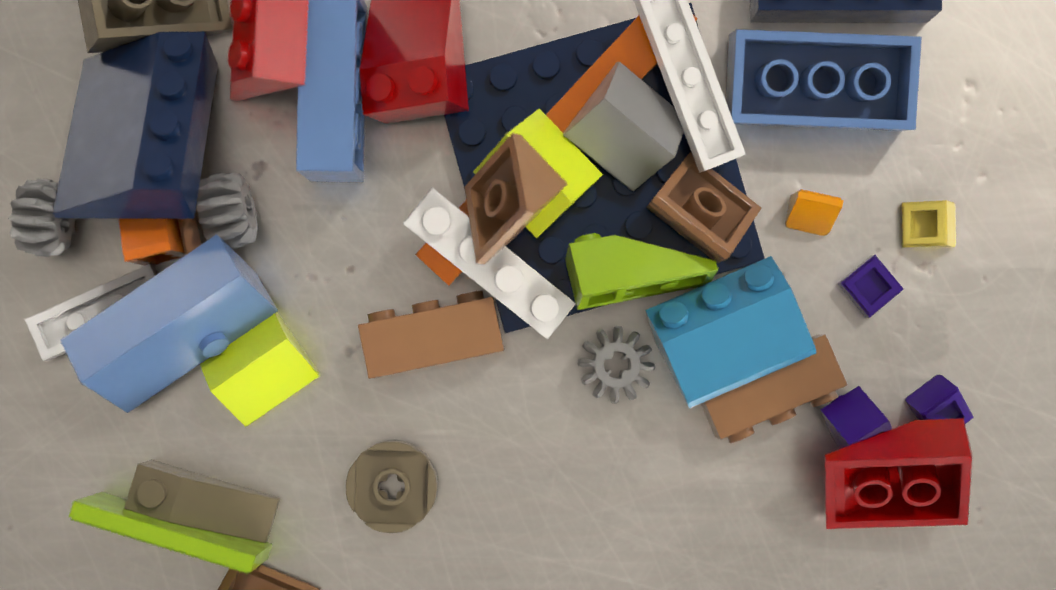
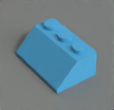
M772 256L645 310L655 343L689 408L817 354L816 347L792 289Z

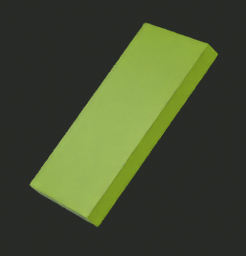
M99 492L73 501L69 514L73 521L247 574L251 573L268 559L272 548V543L269 542L264 543L170 523L124 509L127 499L105 492Z

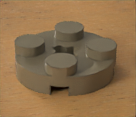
M402 441L380 442L361 453L350 467L346 479V497L353 512H356L358 517L365 522L364 524L371 529L383 533L403 532L422 521L434 505L438 491L436 471L427 454L418 450L413 445ZM389 474H396L397 480L404 482L405 490L397 492L396 499H389L387 491L380 490V482L387 481Z

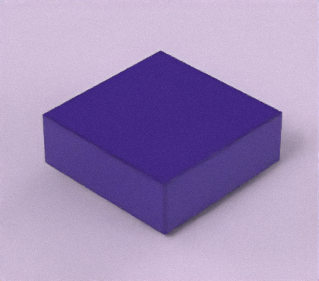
M871 255L838 283L865 318H870L904 290L876 255Z

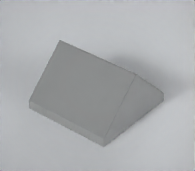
M616 62L563 132V136L628 189L634 191L675 157L684 131L675 108L621 62Z

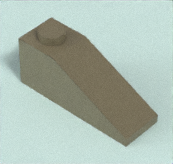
M149 460L137 465L124 509L170 523L266 543L280 498L162 462Z

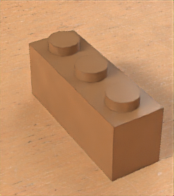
M483 290L457 295L458 304L441 308L438 300H432L412 305V314L396 317L394 309L367 314L369 323L359 324L358 329L368 378L371 379L505 351L494 298H484Z
M826 334L811 337L817 354L701 403L714 436L718 439L727 437L729 443H733L754 434L755 431L752 426L769 419L771 425H775L796 416L794 408L811 402L813 407H817L838 398L836 390L847 386V383Z

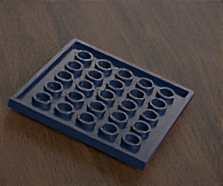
M689 3L691 11L695 16L692 3ZM636 18L465 65L469 111L444 115L464 187L475 176L473 171L508 132L539 108L546 115ZM657 63L642 81L674 107ZM684 132L675 157L634 191L628 189L582 152L603 176L537 239L525 227L506 247L574 302L575 299L565 257L569 243H574L576 238L586 234L597 233L601 237L617 235L712 260L646 208L691 152ZM736 159L712 168L746 195ZM754 221L731 255L726 260L717 264L718 271L715 275L749 266L765 259ZM495 298L505 334L531 327ZM575 305L567 316L585 312L602 306L577 310V307Z

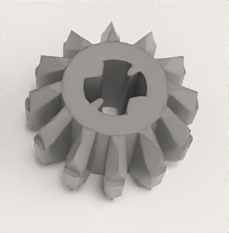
M222 172L200 180L196 206L204 237L209 240L217 234L232 249L241 248L245 244L255 242L259 228L256 219L258 214L254 206L255 200L252 198L250 186L246 184L245 178L240 173L224 174Z
M51 179L27 180L23 186H18L16 200H12L10 203L12 214L8 218L12 223L10 235L11 238L15 239L17 250L35 254V256L50 257L51 255H61L64 249L70 247L71 235L76 233L74 225L77 218H55L52 214L59 182H53Z
M621 326L614 327L613 342L611 343L603 329L598 330L596 335L602 347L597 348L593 343L585 341L583 348L595 356L593 360L578 359V366L593 367L594 371L584 375L581 378V382L586 385L596 379L600 381L593 391V396L596 398H600L607 386H610L609 398L611 403H618L620 398L619 388L622 387L629 400L636 399V392L631 383L635 381L643 388H648L650 385L646 378L639 376L640 369L645 371L655 370L654 363H640L639 358L649 354L652 351L651 346L645 345L635 351L633 346L639 340L640 334L636 331L632 332L626 343H623V328ZM617 351L623 354L621 360H628L627 370H620L619 377L613 378L609 376L612 370L607 369L605 371L604 362L605 360L612 359L614 352Z

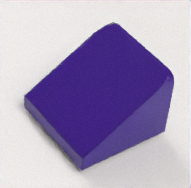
M940 374L934 376L905 399L918 420L964 418L966 424L974 418L958 387Z

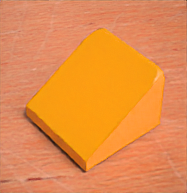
M801 189L790 196L785 226L803 232L822 236L827 235L842 209L844 200H841L839 197Z

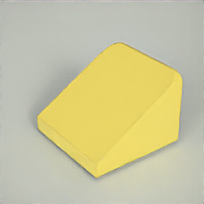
M941 200L902 203V247L937 248L956 246V208L954 202Z

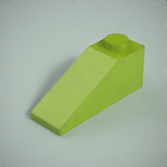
M597 233L580 236L574 240V243H569L565 257L577 310L700 287L710 283L718 271L717 263L714 260L617 235L601 237Z

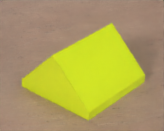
M540 108L508 132L473 171L476 175L510 135L515 133L521 135L566 181L567 185L526 226L536 239L603 176L593 163L569 139L563 136V132Z
M278 312L230 343L224 352L210 357L200 364L210 391L245 427L321 376Z

